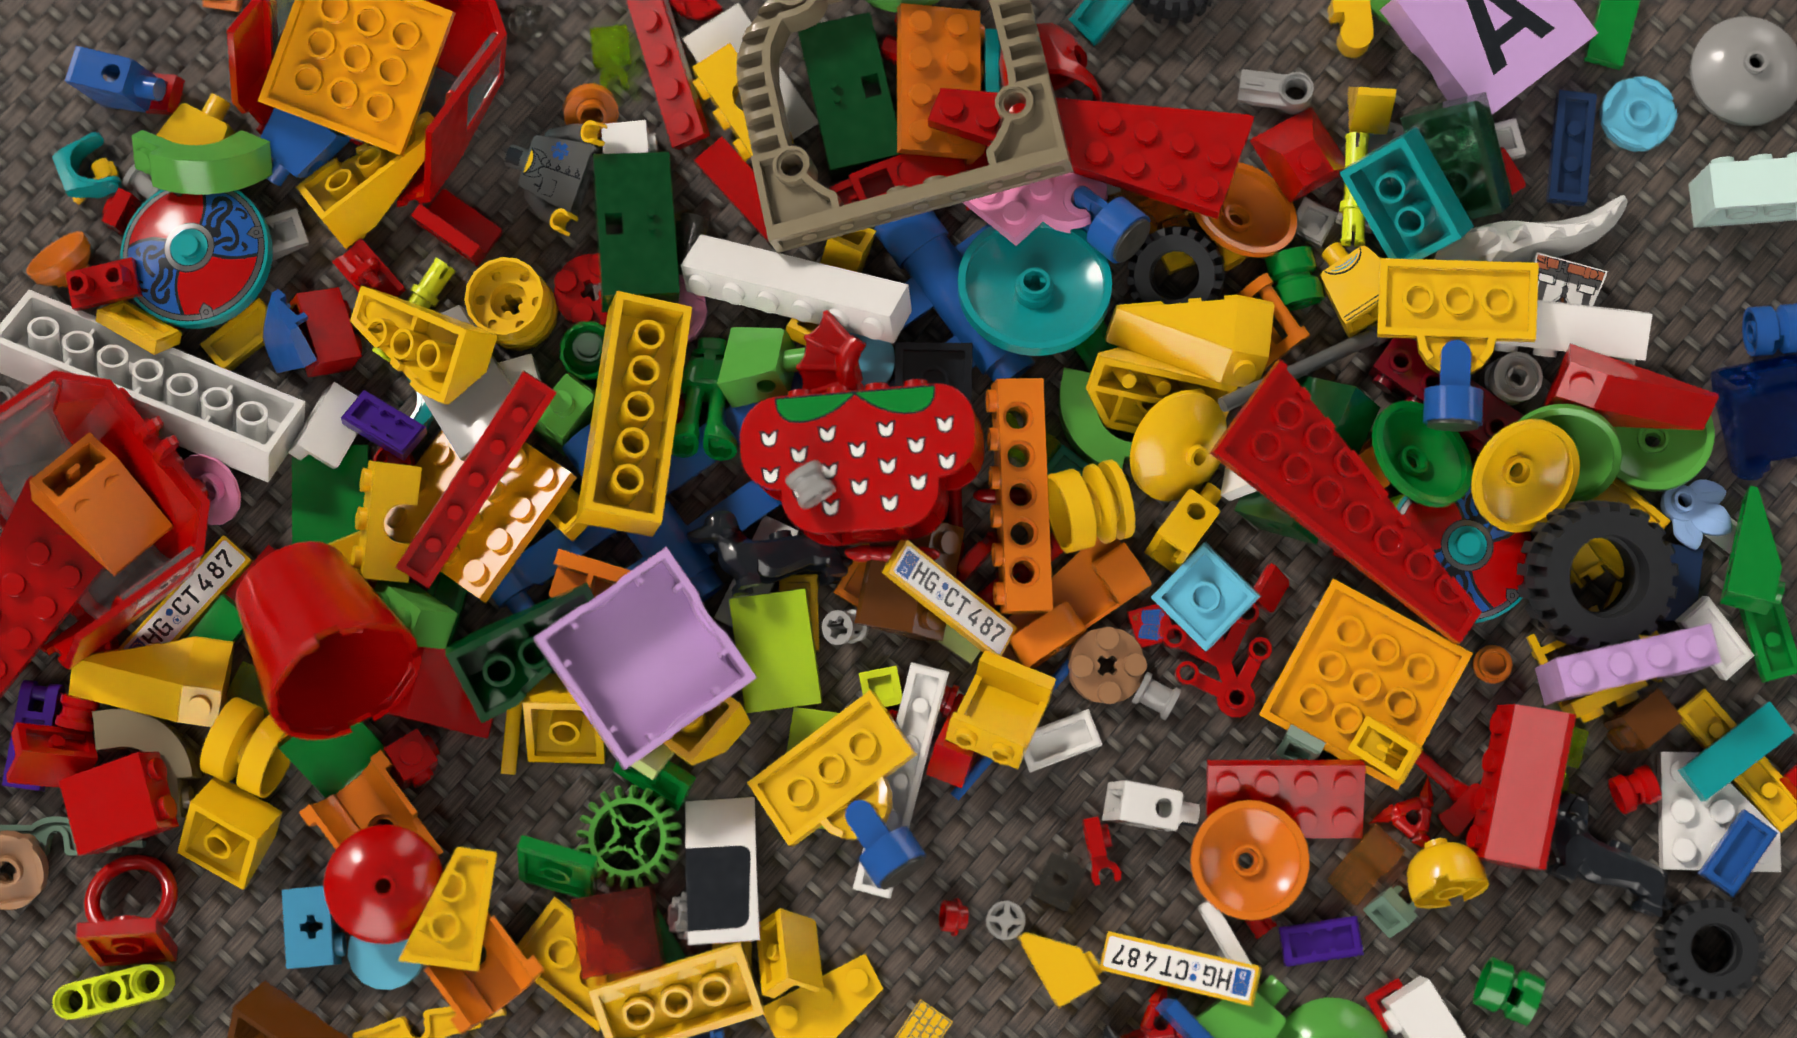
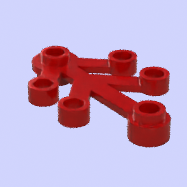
M1255 603L1250 607L1254 613L1253 618L1246 620L1241 617L1230 628L1225 640L1222 636L1206 652L1190 636L1186 635V632L1179 625L1168 626L1162 635L1163 643L1166 647L1170 649L1178 648L1217 668L1221 682L1199 673L1197 665L1190 661H1184L1176 667L1175 678L1181 685H1192L1216 697L1217 706L1220 711L1232 718L1243 717L1252 710L1255 704V693L1251 684L1262 661L1266 660L1272 653V645L1269 640L1263 637L1253 639L1247 647L1249 656L1238 677L1236 676L1232 660L1249 625L1254 623L1259 617V608ZM1170 630H1176L1180 633L1181 641L1179 643L1173 644L1168 640L1167 634ZM1255 643L1265 645L1266 654L1264 656H1257L1254 653L1253 645ZM1187 666L1193 670L1194 676L1191 680H1184L1180 676V669ZM1232 691H1238L1242 694L1243 701L1240 705L1231 703L1229 695Z

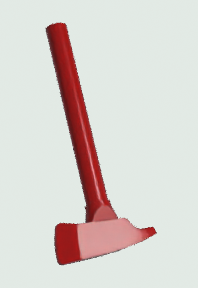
M1422 750L1414 764L1440 785L1453 801V804L1447 810L1438 815V819L1451 835L1457 837L1476 815L1477 809L1474 806V798L1481 784L1474 783L1468 786L1458 779L1456 780Z

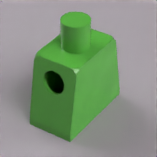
M732 327L717 384L732 408L787 395L788 391L791 390L794 373L799 372L796 369V365L800 363L805 355L806 347L796 348L787 331L782 328Z
M567 373L553 388L557 393L534 427V434L563 456L566 455L562 450L563 446L580 430L591 424L596 390L584 380Z
M1270 975L1257 989L1254 1006L1218 999L1197 1015L1195 1019L1213 1038H1276L1287 1019L1274 1007L1289 990L1273 975Z

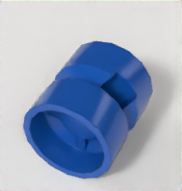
M1797 303L1781 304L1777 307L1776 311L1771 306L1748 307L1745 309L1742 321L1744 346L1749 356L1773 355L1777 349L1783 354L1797 353Z

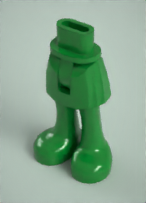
M699 338L697 349L691 352L681 384V389L686 394L685 409L681 421L675 426L671 455L687 458L697 453L700 440L699 419L702 401L709 402L708 419L703 438V448L707 456L715 460L725 461L733 458L737 453L738 442L725 424V405L727 399L717 384L727 346V341L724 339Z

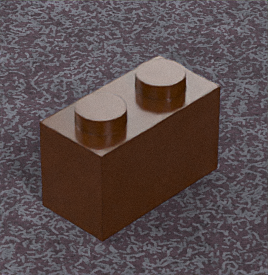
M1659 688L1640 694V698L1625 705L1603 723L1609 730L1606 733L1608 739L1618 750H1625L1629 754L1647 749L1684 720Z

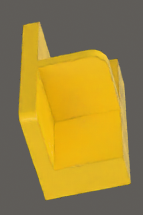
M779 908L760 921V940H757L762 995L776 998L794 985L815 992L822 989L823 978L815 920Z

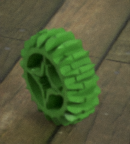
M631 785L629 796L625 797L623 788L616 786L614 789L616 799L612 800L607 792H602L600 797L605 804L602 808L594 802L588 804L590 810L595 812L596 815L593 819L586 815L581 816L580 821L589 824L590 828L589 831H577V837L588 838V844L578 846L577 850L585 853L591 852L592 855L598 856L597 879H600L606 872L609 873L606 879V886L613 887L619 877L621 878V890H629L630 879H634L636 888L641 890L645 886L643 876L647 875L648 879L653 884L659 882V879L654 872L655 869L659 868L665 874L671 871L670 867L663 863L665 857L671 860H678L679 855L669 851L670 844L682 845V839L671 837L670 832L680 830L681 823L673 822L668 824L667 820L673 817L676 811L674 808H669L664 812L660 811L666 802L663 796L658 797L652 804L650 801L653 796V790L646 788L642 797L638 798V786ZM631 805L640 806L647 809L653 817L637 824H631L623 816L619 808ZM609 815L614 826V835L609 842L605 843L604 847L600 848L599 832L604 820ZM622 825L627 828L629 827V830L632 832L635 829L640 831L638 832L639 835L634 838L636 849L630 848L628 844H625L624 847L618 845L625 837ZM659 827L661 835L660 845L657 853L650 861L644 843L647 836ZM626 851L637 861L640 868L628 871L620 870L612 866L606 859Z

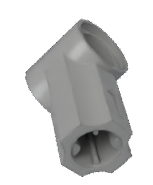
M1242 69L1237 103L1282 109L1285 113L1297 115L1310 106L1314 91L1313 82L1310 77L1301 72H1292L1284 75ZM1291 87H1297L1304 91L1305 97L1300 100H1293L1287 96L1286 91Z

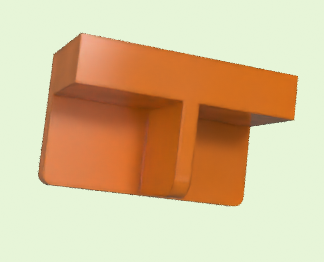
M558 549L554 561L557 569L549 596L552 598L587 583L594 597H597L616 584L620 578L631 572V570Z

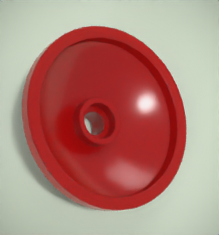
M396 825L370 826L349 836L333 853L324 876L325 900L334 920L353 937L374 944L401 942L410 938L443 874V868L433 847L416 832ZM385 878L390 881L391 890L389 892L380 893L377 891L376 882L379 879Z

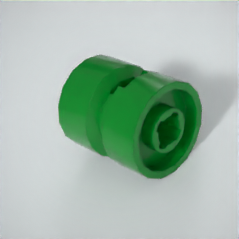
M1294 247L1276 252L1273 256L1265 258L1264 262L1268 275L1274 283H1278L1274 290L1290 312L1314 306L1325 300L1321 281H1319L1318 277L1311 275L1317 269L1312 247Z
M1490 957L1478 978L1472 1002L1491 1012L1501 1009L1505 1018L1527 1026L1533 1019L1541 1002L1545 989V979L1525 970L1517 974L1514 971L1513 965L1495 957ZM1512 986L1516 987L1512 998H1509Z

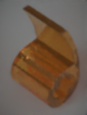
M1374 824L1335 868L1327 881L1352 904L1358 905L1378 879L1384 876L1397 863L1406 849L1377 824Z

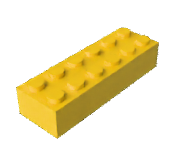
M621 291L616 292L608 308L577 510V523L650 537L655 534L662 524L692 313L691 306Z

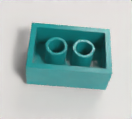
M1417 127L1356 160L1339 172L1388 258L1423 259L1461 239L1474 227Z

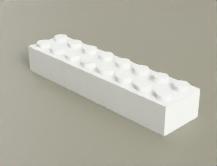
M32 290L26 292L0 323L1 374L28 385H32L53 370L110 379L118 389L122 387L131 395L135 403L134 408L143 419L145 417L152 419L159 416L163 420L164 426L159 431L160 436L158 438L165 439L175 435L180 441V447L199 455L216 458L226 466L263 481H270L288 455L290 447L304 425L305 401L175 348H170L153 355L96 322V316L81 310L75 311L69 305Z

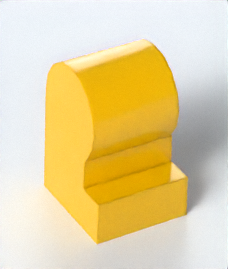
M1331 0L1328 7L1329 23L1340 24V32L1337 37L1338 50L1342 55L1349 58L1362 56L1368 49L1374 32L1370 0Z

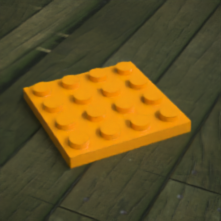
M294 0L258 102L402 156L407 148L456 13L424 0Z
M442 429L415 465L422 467L418 505H397L385 517V531L396 541L411 543L464 462L459 459ZM524 442L440 572L486 603L577 477Z
M1333 578L1259 715L1286 730L1292 724L1326 743L1323 750L1341 760H1364L1348 750L1366 716L1377 720L1422 747L1473 653ZM1364 760L1366 765L1365 773L1396 790L1399 789L1402 783Z

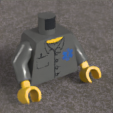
M588 120L584 124L573 123L552 128L544 136L535 135L529 150L511 144L505 156V166L521 171L518 186L525 189L524 197L529 206L552 229L568 237L571 233L566 231V224L571 219L578 221V215L593 175V154H600L601 152L594 145L602 147L605 144L604 141L598 140L597 135L600 129H607V125L593 120Z

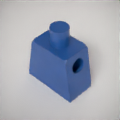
M80 46L75 47L65 78V82L99 105L109 108L146 112L149 110L152 100L160 101L166 93L165 81L162 78H157L156 75L135 60ZM103 75L108 76L107 81L104 79Z
M274 108L260 137L270 141L273 175L266 179L277 186H281L290 173L297 178H307L324 164L328 163L351 138L335 130Z

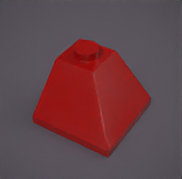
M1312 107L1250 140L1251 145L1289 203L1341 176L1339 172L1345 169L1344 155Z

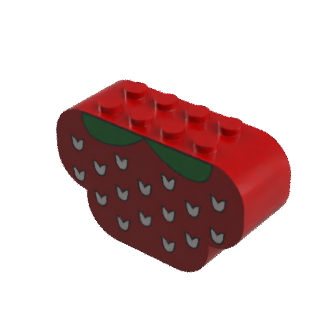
M923 379L907 380L904 382V386L889 387L887 383H870L865 385L864 390L850 391V387L847 386L828 387L826 393L811 394V390L807 389L788 391V396L769 398L755 405L746 415L740 431L741 460L749 477L769 496L782 502L789 519L814 542L825 546L897 542L900 540L910 541L930 535L945 519L949 505L948 492L961 489L972 482L980 472L984 461L985 450L982 425L967 398L951 386L927 384V380ZM818 460L824 468L823 476L825 479L831 480L836 489L819 504L808 509H802L798 503L799 495L795 490H791L785 481L799 467Z

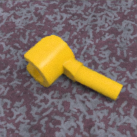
M101 158L91 165L96 176L93 179H102L109 176L118 177L113 161L108 162L106 158ZM73 197L72 199L80 205L86 198Z

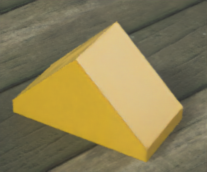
M1348 87L1349 132L1387 135L1396 98V89Z
M1366 716L1348 750L1403 784L1421 753L1422 747L1377 720Z

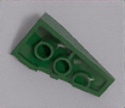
M587 583L483 627L446 646L445 655L481 723L517 706L527 696L526 694L553 670L534 642V637L579 606L595 598Z

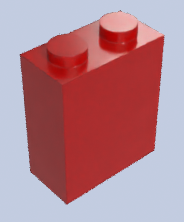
M159 751L137 752L59 780L78 856L100 854L179 826L176 816L177 805L170 794L166 779L167 767L161 759Z

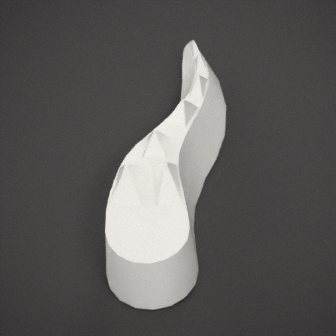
M1622 195L1585 215L1566 220L1549 222L1501 221L1472 228L1461 239L1436 251L1430 260L1529 262L1536 253L1552 257L1575 253L1598 241L1614 227L1624 213L1627 198Z

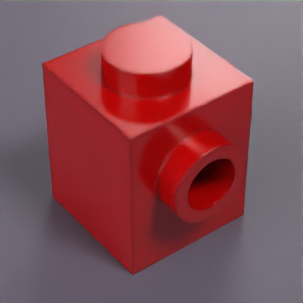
M418 728L383 749L384 754L393 765L390 772L402 791L411 785L417 788L435 776L433 772L438 764L436 756L440 752L432 738L428 734L423 737Z

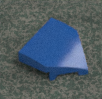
M279 289L272 292L263 330L265 348L276 373L304 368L317 361L298 326L307 321L308 316L304 312L296 315L290 309V303L287 304L286 295Z

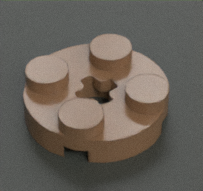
M1103 627L1085 632L1073 643L1068 656V675L1072 686L1083 698L1096 703L1114 704L1128 699L1140 687L1147 669V661L1135 638L1129 633L1113 627ZM1102 656L1105 659L1112 657L1115 660L1113 664L1115 671L1112 675L1108 672L1101 675L1098 672L1101 667L1097 661L1099 657Z
M6 830L0 831V867L6 861L15 867L16 872L13 874V879H9L7 873H0V909L14 910L26 906L45 889L49 875V865L47 857L34 835Z

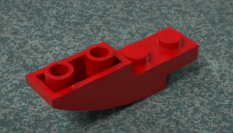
M901 154L848 175L849 179L828 189L836 192L844 205L886 194L887 190L896 186L912 187L923 184L925 179L932 176L943 175L948 177L967 172L968 170L963 159Z

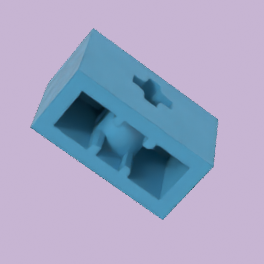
M324 886L282 890L286 969L342 964L341 956H345L347 952L346 936L344 932H340L338 923L334 920L328 909L324 895ZM315 921L323 923V930L309 932V924H313Z

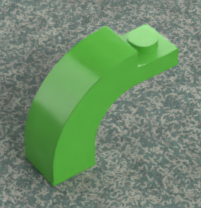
M145 130L132 135L135 169L151 175L152 186L165 191L195 195L219 194L249 187L273 175L270 141L243 130L224 140L206 145L178 144Z
M1064 367L1059 389L1058 411L1061 426L1067 440L1076 453L1088 464L1098 466L1100 462L1112 459L1122 469L1123 463L1130 464L1132 442L1115 437L1103 426L1086 390L1091 373Z

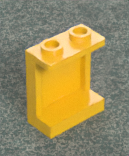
M984 650L979 660L976 674L958 711L954 712L951 717L945 740L955 743L960 748L972 750L989 757L999 764L1018 769L1050 702L1056 678Z

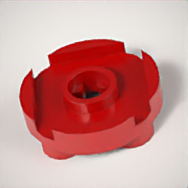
M598 253L575 257L566 263L555 276L554 298L556 305L563 317L573 325L580 321H596L606 327L608 312H602L600 291L598 292L599 299L592 301L590 297H582V293L586 291V285L590 283L594 286L600 285Z

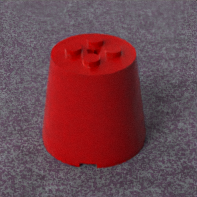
M300 542L288 545L261 559L242 579L236 594V608L269 713L278 728L286 734L306 740H323L352 733L350 726L360 723L369 717H372L375 722L394 708L414 684L421 666V654L415 637L337 548L322 542Z

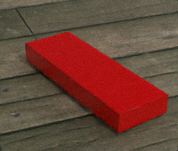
M721 136L694 160V163L761 237L770 244L754 171Z

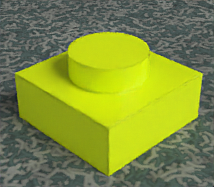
M897 666L859 673L863 695L872 690L885 708L900 706L903 695Z

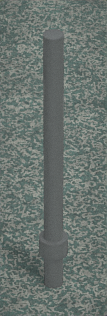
M1377 322L1369 325L1365 332L1287 367V370L1297 380L1370 345L1380 346L1392 340V338L1377 337ZM1264 378L1220 397L1218 404L1221 410L1227 412L1246 403Z

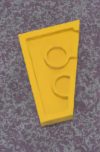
M456 847L398 961L471 971L479 970L497 852Z
M864 954L823 975V988L817 992L800 987L763 1007L764 1016L775 1038H836L883 990L867 955Z

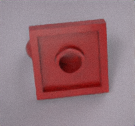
M133 854L109 862L92 878L84 899V909L88 922L77 923L76 939L99 967L177 961L178 946L163 927L171 918L178 900L177 882L170 868L152 856ZM143 870L153 874L158 879L162 888V899L159 907L150 918L122 915L107 921L103 916L100 907L101 896L105 887L113 878L127 871Z

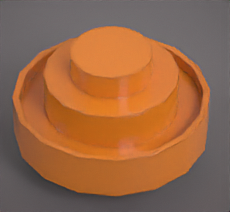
M594 83L582 84L572 89L565 98L563 104L564 121L566 125L573 123L584 124L588 120L602 124L617 123L619 117L617 101L612 92L604 86ZM601 129L597 135L598 139L602 137Z

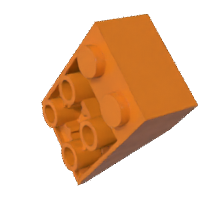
M90 432L29 480L32 501L114 577L173 528L171 522L120 460Z

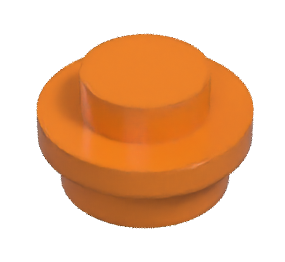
M1485 646L1474 656L1473 670L1476 676L1485 683H1500L1507 679L1512 671L1511 656L1500 646Z

